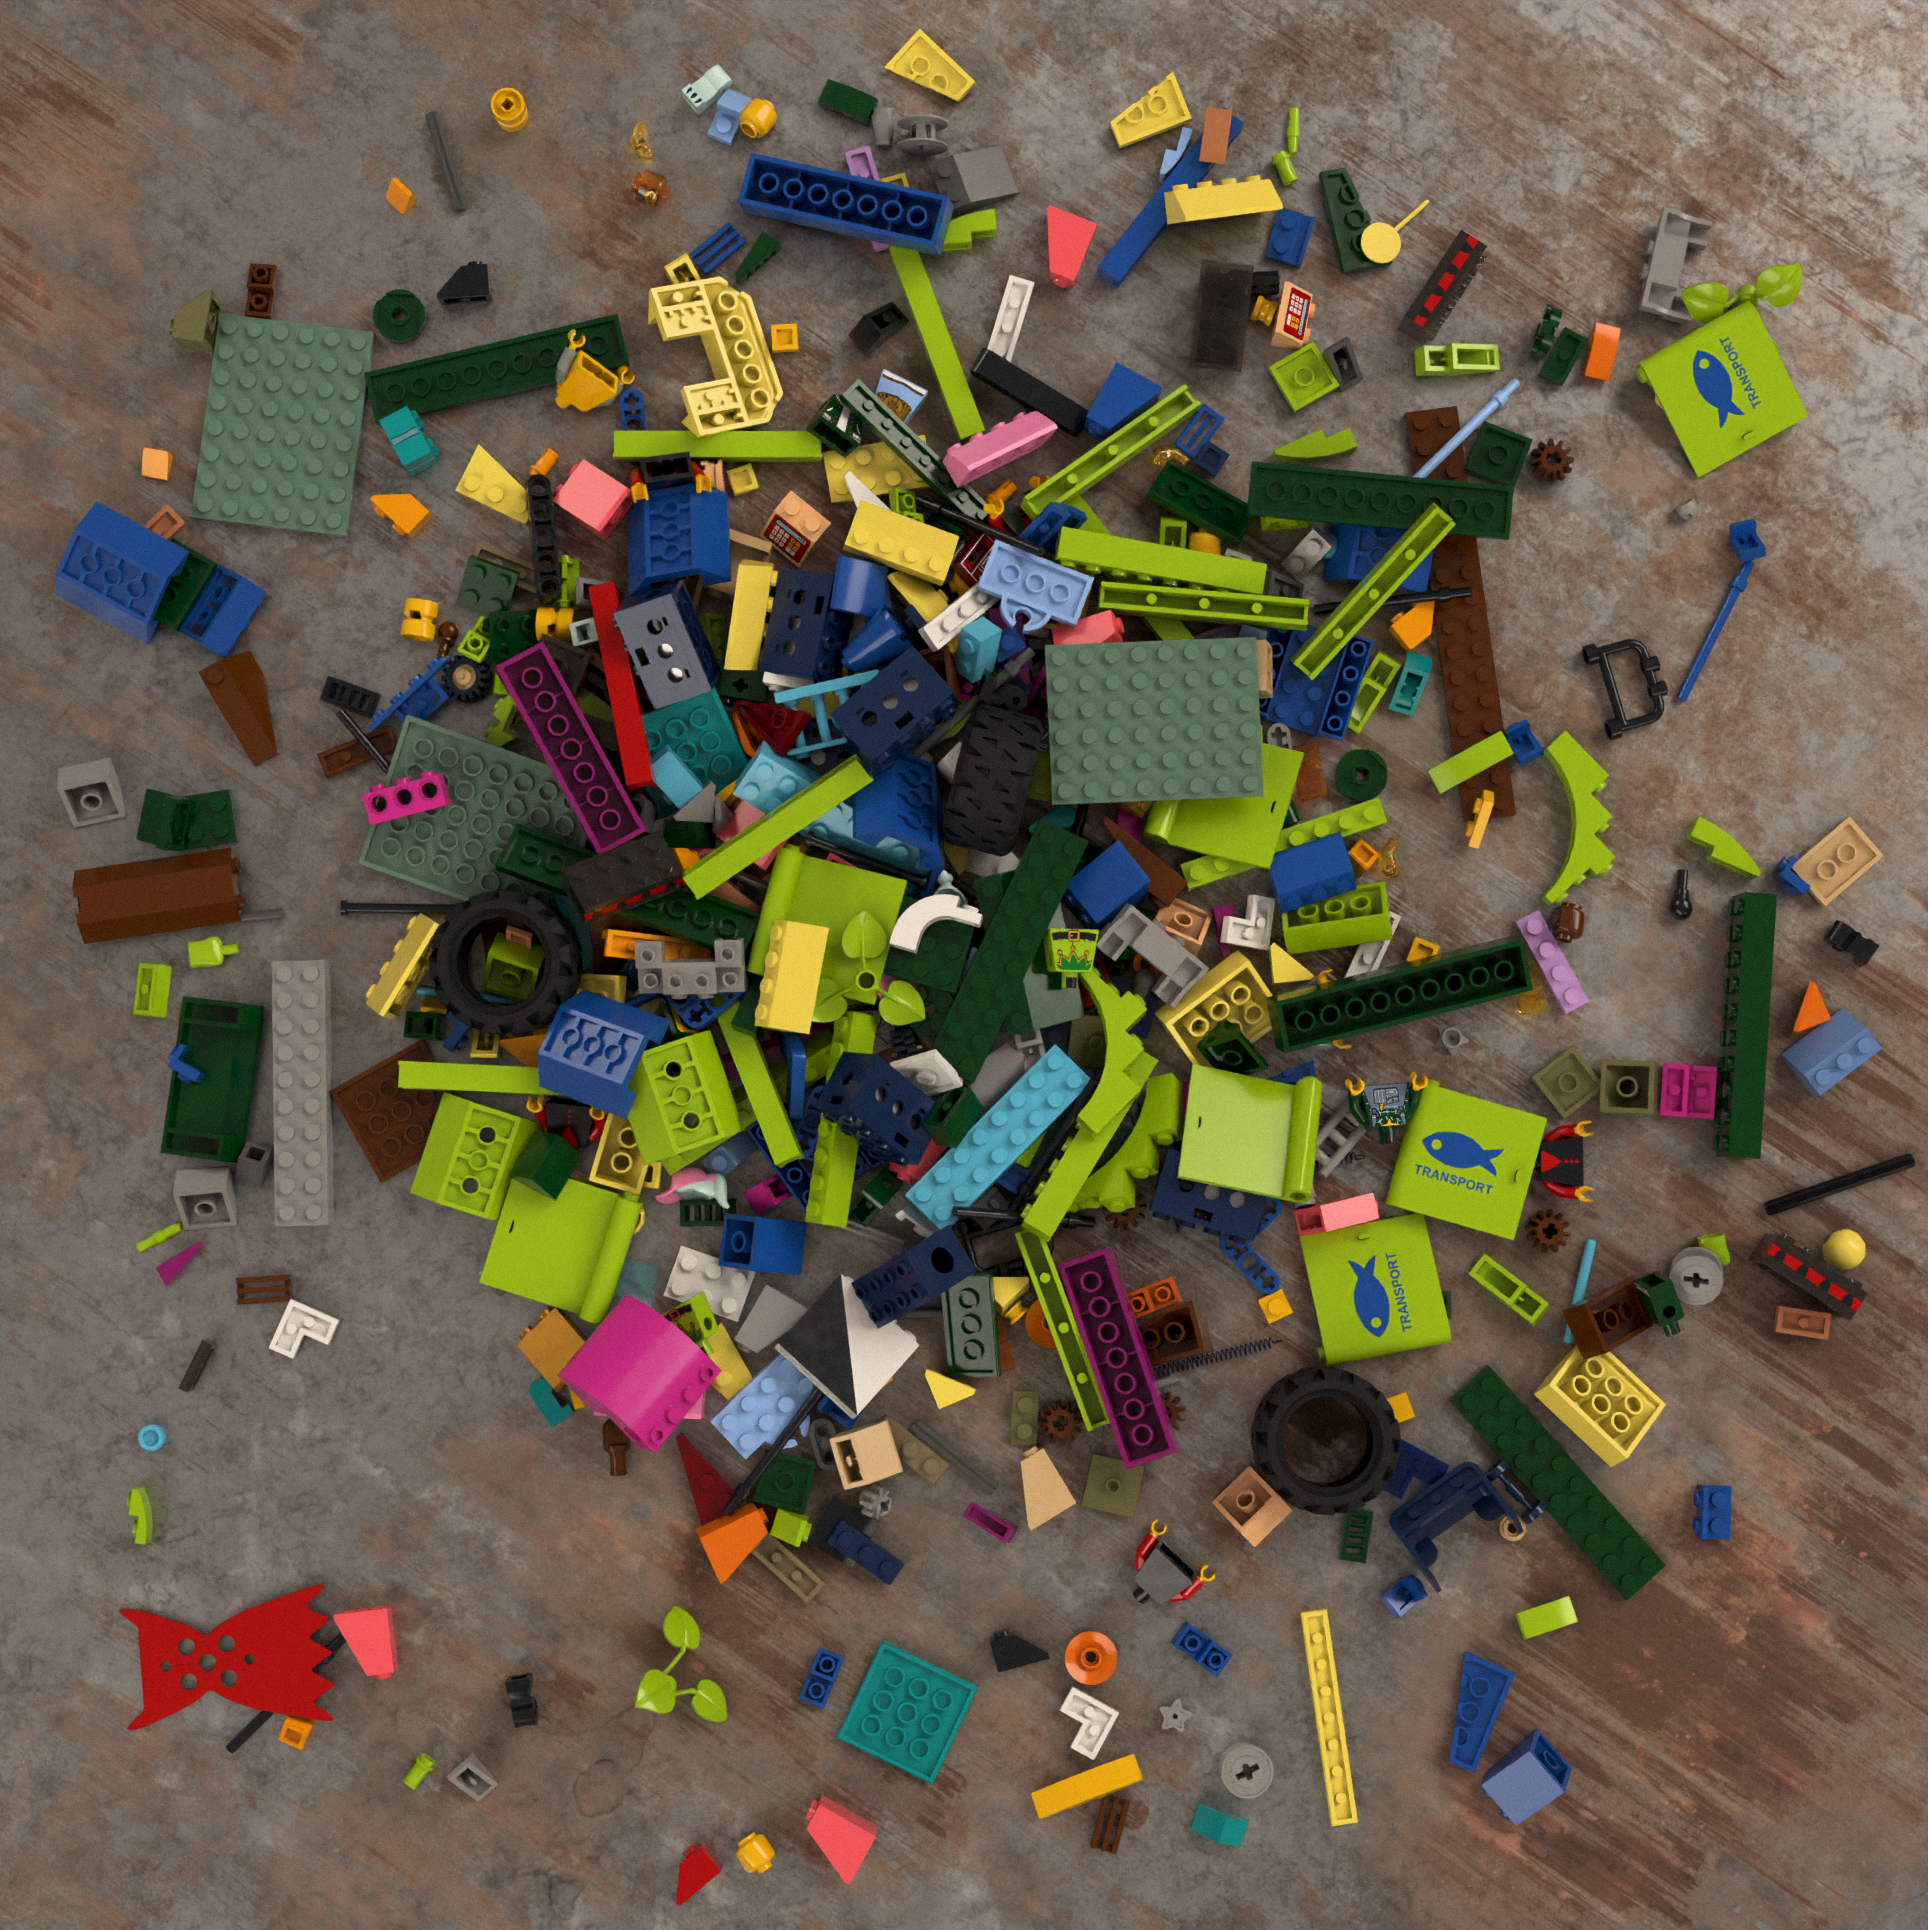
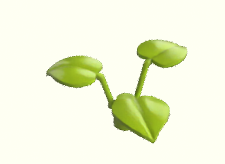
M1800 263L1766 268L1757 277L1756 287L1751 284L1742 285L1737 290V295L1733 294L1732 299L1728 302V288L1716 282L1692 285L1681 291V298L1690 315L1697 321L1705 323L1711 322L1723 315L1724 307H1730L1734 302L1739 306L1749 300L1756 308L1759 298L1762 301L1768 299L1774 307H1784L1792 303L1799 294L1802 285ZM1772 340V342H1773V344H1774V346H1775V348H1776V350H1777V352H1778V354H1779L1778 345L1776 344L1775 341Z
M868 911L859 913L846 926L841 943L846 956L850 958L860 957L862 970L856 973L854 984L840 991L833 980L819 979L812 1021L824 1023L839 1019L847 1010V1002L841 995L856 988L861 991L875 989L885 996L880 1000L878 1008L881 1017L889 1024L898 1026L923 1021L925 1019L924 1003L918 991L911 984L896 980L889 985L886 992L877 985L876 974L868 970L865 957L876 958L881 955L885 950L887 938L882 926Z
M672 1606L665 1616L663 1632L667 1641L676 1648L680 1647V1651L663 1672L652 1669L643 1675L637 1689L634 1707L646 1709L657 1714H666L673 1710L676 1696L693 1694L691 1705L700 1717L715 1723L724 1722L727 1720L726 1700L722 1689L715 1682L704 1679L697 1683L696 1689L689 1688L676 1691L677 1684L675 1679L668 1676L671 1669L685 1654L686 1648L694 1650L700 1643V1631L693 1617L685 1610Z

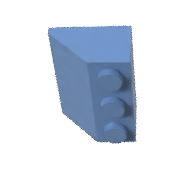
M1844 1008L1831 1015V1020L1818 1025L1780 1054L1812 1097L1821 1096L1882 1049L1867 1027Z

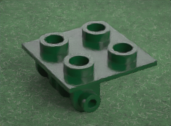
M537 609L489 612L488 618L483 620V626L485 629H489L490 664H501L539 644L536 638Z

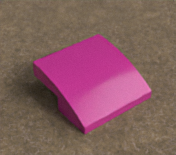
M1663 1063L1660 1115L1714 1120L1717 1067Z

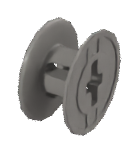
M912 114L898 119V126L910 131V138L900 141L897 144V149L903 153L917 156L938 155L946 152L948 145L941 140L935 139L937 131L948 127L949 121L943 117L931 114Z
M1689 1247L1680 1251L1672 1260L1669 1276L1678 1298L1684 1303L1691 1305H1704L1713 1301L1720 1294L1723 1286V1265L1718 1256L1709 1249ZM1693 1273H1699L1700 1278H1693Z
M1233 1744L1224 1751L1219 1760L1218 1771L1221 1781L1230 1793L1239 1798L1252 1799L1259 1797L1268 1790L1273 1781L1274 1768L1272 1760L1264 1750L1253 1744ZM1244 1764H1247L1248 1767L1256 1764L1255 1767L1249 1770L1250 1775L1245 1776L1242 1773L1236 1776V1774L1243 1771L1242 1766Z

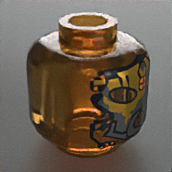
M646 169L642 173H637L631 192L634 193L636 201L652 208H657L661 202H667L671 188L667 187L668 179L666 176Z

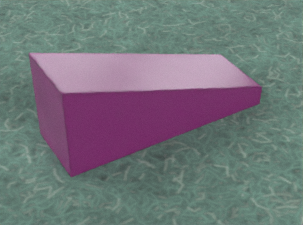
M1234 904L1212 909L1221 957L1228 955L1229 944L1220 942L1223 917H1233Z
M202 1241L195 1243L155 1267L166 1286H170L204 1247Z
M973 1502L970 1503L964 1514L965 1518L1007 1543H1010L1018 1529Z

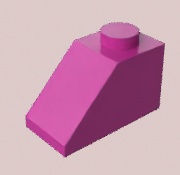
M778 1174L744 1192L756 1216L793 1196Z

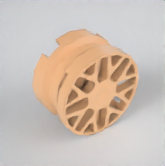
M718 459V464L708 460H701V467L705 476L712 478V488L725 492L723 460Z

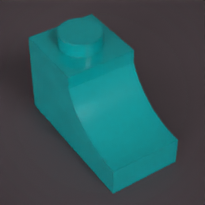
M1407 651L1388 709L1414 716L1430 675L1432 658Z

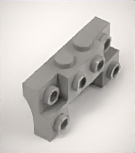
M1664 206L1660 213L1656 235L1653 239H1649L1645 253L1649 254L1647 264H1643L1640 273V279H1643V290L1638 310L1662 315L1661 319L1685 325L1690 321L1691 315H1689L1686 305L1681 298V292L1675 290L1678 288L1687 247L1703 251L1707 247L1708 230L1711 228L1713 221L1696 218L1677 209Z
M1126 903L1111 924L1107 922L1099 932L1096 947L1109 958L1116 961L1125 948L1130 946L1163 973L1151 991L1169 1006L1175 1008L1183 996L1203 978L1210 968L1184 948L1186 943L1175 934L1170 937L1165 933L1164 930L1167 927L1156 918H1153L1152 921L1149 920L1131 904Z
M717 938L714 940L715 958L665 960L664 939L657 941L636 940L634 942L639 994L663 993V995H671L672 999L687 998V994H697L698 998L707 999L713 998L714 994L718 992H745L747 990L744 938L736 940Z

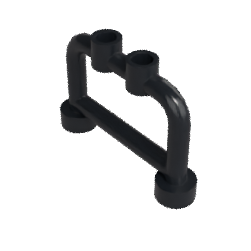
M1626 639L1601 647H1596L1594 643L1582 647L1583 658L1587 666L1599 663L1615 718L1606 720L1604 723L1605 731L1610 741L1622 738V732L1646 726L1660 719L1664 712L1663 696L1668 695V689L1665 681H1658L1655 674L1656 671L1660 670L1658 657L1656 655L1650 657L1647 647L1641 641ZM1633 649L1639 655L1640 668L1645 675L1648 684V695L1653 701L1654 709L1649 714L1627 720L1607 655Z
M1037 1198L1028 1200L1026 1203L1033 1205ZM971 1218L957 1221L951 1227L955 1234L959 1233L962 1247L976 1268V1272H993V1277H1012L1011 1272L1021 1269L1022 1274L1029 1273L1023 1257L988 1268L981 1267L978 1264L971 1240L1022 1225L1023 1222L999 1220L995 1221L984 1231L980 1226L973 1228ZM1053 1236L1049 1242L1046 1241L1051 1255L1054 1250Z

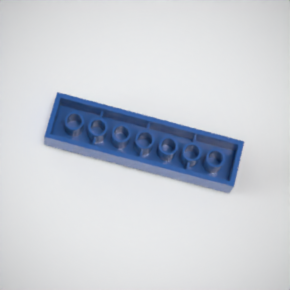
M755 153L750 155L738 198V204L747 213L938 256L941 255L954 208L949 196Z

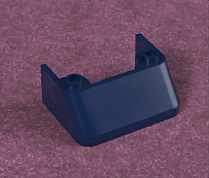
M1473 1462L1460 1464L1395 1510L1390 1517L1392 1530L1437 1593L1441 1591V1588L1434 1575L1428 1569L1438 1558V1550L1432 1540L1472 1511H1475L1485 1521H1494L1505 1515L1519 1535L1524 1532L1516 1514L1479 1466Z

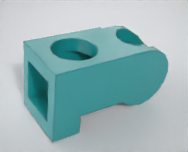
M1061 805L1041 819L1067 830L1074 824L1075 812L1070 806ZM1038 821L1027 829L1031 836Z
M541 1377L531 1383L529 1393L550 1426L554 1427L576 1410L571 1402L564 1406L552 1386L544 1377Z

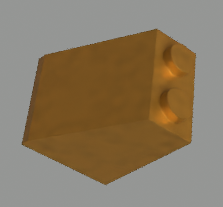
M548 1307L538 1317L540 1322L534 1328L529 1325L518 1336L521 1341L516 1345L552 1388L559 1392L567 1385L559 1378L558 1374L586 1342L588 1337L560 1308L555 1307L552 1310Z

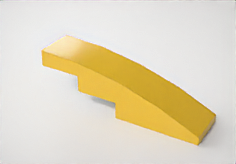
M1131 1754L1031 1793L1039 1819H1045L1066 1809H1072L1093 1799L1102 1798L1142 1781L1143 1777L1135 1754Z

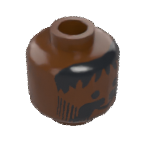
M1564 902L1553 910L1549 929L1551 933L1557 936L1556 940L1571 943L1572 939L1582 937L1587 916L1582 911L1581 906Z

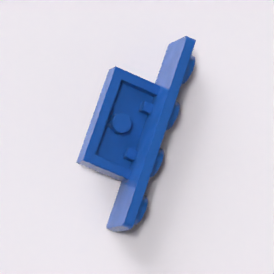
M437 656L427 665L429 671L423 676L421 674L415 676L408 683L410 688L404 694L400 691L389 701L392 705L386 711L381 709L371 718L373 723L368 728L371 731L379 729L394 714L403 723L407 714L427 720L451 697L434 676L452 659L449 656L443 658Z

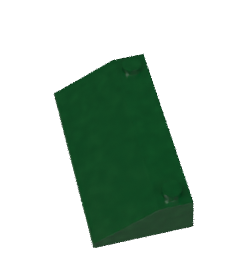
M1015 870L973 879L980 911L983 915L985 933ZM1060 903L1048 929H1066ZM1043 939L1004 1019L1008 1036L1085 1017L1079 986L1077 988H1061L1062 972H1048Z
M183 996L176 1046L179 1047L182 1043L190 1047L183 1062L205 1073V1076L201 1083L192 1081L190 1085L177 1078L178 1072L172 1069L160 1153L238 1163V1158L245 1146L264 1006Z

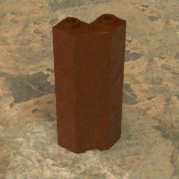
M232 848L74 871L73 897L78 900L80 912L76 914V919L84 944L242 921V910L246 909V900L244 894H240L237 887V873H241L239 858L234 857Z

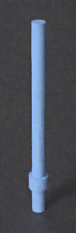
M1513 378L1501 390L1498 389L1492 394L1490 401L1412 477L1426 478L1497 408H1501L1508 402V397L1520 386V382Z

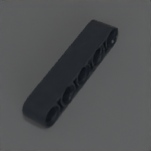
M982 348L970 369V373L1031 412L1037 410L1056 423L1057 427L1074 437L1079 436L1089 412L1087 409L995 352Z
M536 474L530 477L526 488L535 591L539 602L544 605H551L558 600L561 591L552 489L550 480L545 475ZM540 485L545 489V492L536 493L532 490V487ZM543 510L548 516L540 519L535 516L534 512ZM545 535L550 539V542L541 544L537 537ZM547 560L551 562L553 567L551 569H543L539 562ZM551 586L555 589V593L547 595L542 591V587Z

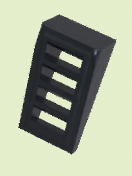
M328 676L320 701L371 719L374 716L381 694ZM335 685L339 686L335 698L331 699ZM345 689H348L349 692L345 703H342L341 699L343 697ZM355 693H360L355 707L351 706ZM365 696H369L370 699L366 710H362L361 708Z

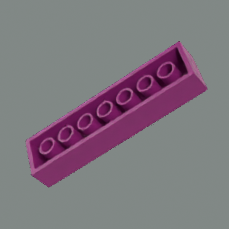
M542 641L495 666L494 670L596 855L601 856L647 831L544 642Z
M1105 1248L1059 1264L1058 1268L1125 1469H1131L1181 1452L1113 1249Z

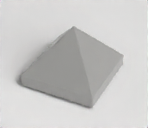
M716 797L714 805L713 834H717L734 817L722 799Z

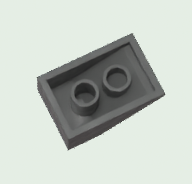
M1001 145L953 154L928 163L929 176L936 194L949 196L954 205L951 219L1019 194Z

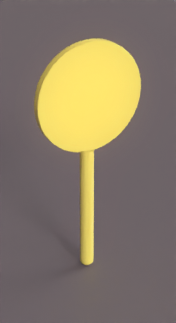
M1429 200L1421 203L1394 228L1381 222L1369 225L1363 231L1360 241L1365 256L1371 261L1381 264L1392 261L1398 255L1401 248V240L1397 232L1429 204Z

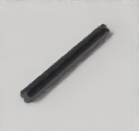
M1904 1154L1764 1203V1207L1768 1215H1774L1915 1166V1160L1912 1154Z

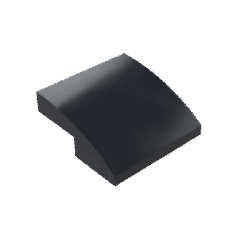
M834 1496L807 1543L854 1568L856 1562L829 1545L825 1539L840 1518L870 1539L880 1521L862 1514V1510L856 1509Z

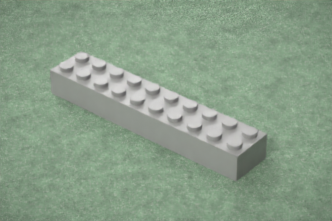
M326 960L272 961L275 1227L334 1225L332 1094L330 1093V1090H332L331 962Z

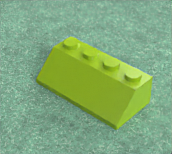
M1385 881L1357 885L1355 890L1282 913L1283 934L1289 955L1393 939Z

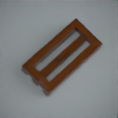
M291 1275L236 1278L237 1305L288 1302L292 1299ZM285 1280V1286L244 1288V1283ZM285 1291V1296L244 1299V1294Z
M1111 1795L1103 1797L1090 1844L1091 1848H1098L1101 1851L1117 1854L1130 1800ZM1110 1801L1113 1804L1103 1842L1100 1843L1098 1838L1107 1804ZM1118 1804H1121L1123 1806L1111 1846L1108 1845Z

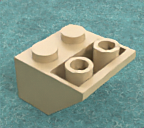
M888 1420L842 1431L829 1439L844 1490L867 1485L903 1471Z

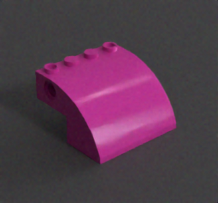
M625 1294L560 1371L558 1376L590 1410L606 1414L638 1448L655 1453L719 1375L721 1370L698 1345L674 1324L649 1306Z

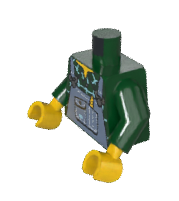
M1412 1072L1410 1079L1413 1085L1411 1086L1409 1082L1365 1086L1359 1076H1357L1356 1085L1353 1086L1348 1078L1345 1081V1085L1350 1090L1348 1093L1349 1111L1358 1123L1364 1126L1365 1130H1379L1381 1145L1396 1143L1394 1128H1402L1412 1120L1420 1103L1423 1088L1428 1084L1425 1073H1423L1421 1080L1415 1081L1417 1075L1415 1072Z

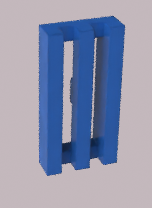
M728 222L689 255L707 276L744 246L746 241L733 228L732 224ZM728 232H730V234H729L726 238H724L721 242H719L715 247H713V248H712L709 252H707L703 257H701L700 259L698 258L702 253H704L707 249H709L713 244H715V243H716L719 239H721L725 234H727ZM734 238L737 240L736 243L729 247L725 252H723L707 267L704 265L705 262H707L711 257L718 253Z
M1203 403L1175 441L1173 447L1179 449L1182 454L1189 456V459L1194 461L1225 418ZM1203 413H1208L1209 415L1186 446L1181 444ZM1212 418H1215L1216 422L1214 423V425L1211 427V429L1208 431V433L1196 447L1194 452H1192L1190 450L1192 445L1195 443V441L1207 427Z

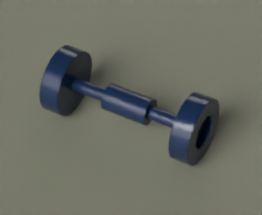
M1500 1459L1484 1474L1490 1482L1499 1478L1505 1485L1504 1489L1517 1502L1520 1501L1527 1508L1521 1518L1526 1524H1530L1543 1513L1546 1505L1541 1500L1530 1505L1524 1498L1525 1494L1512 1481L1509 1482L1502 1475L1508 1465L1503 1459Z

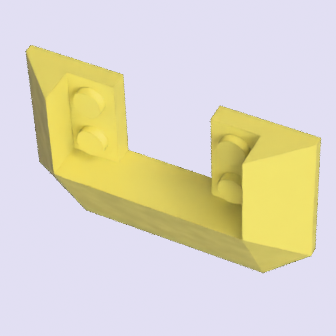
M720 276L651 288L649 290L648 325L658 323L663 341L700 335L715 377V381L684 386L680 390L688 416L681 423L698 438L767 424L783 395V390L751 296L728 285L729 282Z

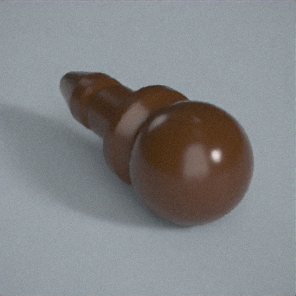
M450 621L442 623L438 629L439 637L437 638V643L440 646L437 656L440 658L448 655L449 649L455 646L454 640L459 635L458 626Z

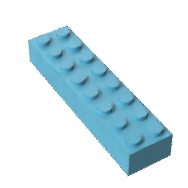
M763 741L736 780L733 794L768 814L822 777V775L787 754L785 757L777 755L768 743ZM852 795L797 832L806 837L810 830L814 832L815 836L920 876L925 874L929 877L931 869L920 865L919 848L889 836L883 839L876 847L854 839ZM840 857L859 869L890 876L888 874L861 865L854 861ZM907 882L904 896L915 899L921 890L917 889L916 885Z
M1054 1044L968 1131L956 1149L951 1148L905 1194V1198L938 1231L948 1225L952 1227L961 1218L952 1215V1208L954 1206L972 1207L1076 1102L1090 1078Z

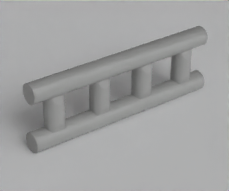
M1368 1077L1362 1079L1365 1086L1373 1084ZM1348 1097L1318 1131L1315 1159L1323 1165L1318 1173L1325 1179L1367 1131L1349 1111ZM1344 1117L1356 1126L1347 1138L1335 1129ZM1327 1136L1340 1146L1330 1158L1318 1148Z

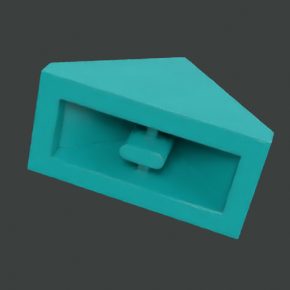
M1198 1803L1190 1829L1216 1843L1241 1847L1249 1820Z

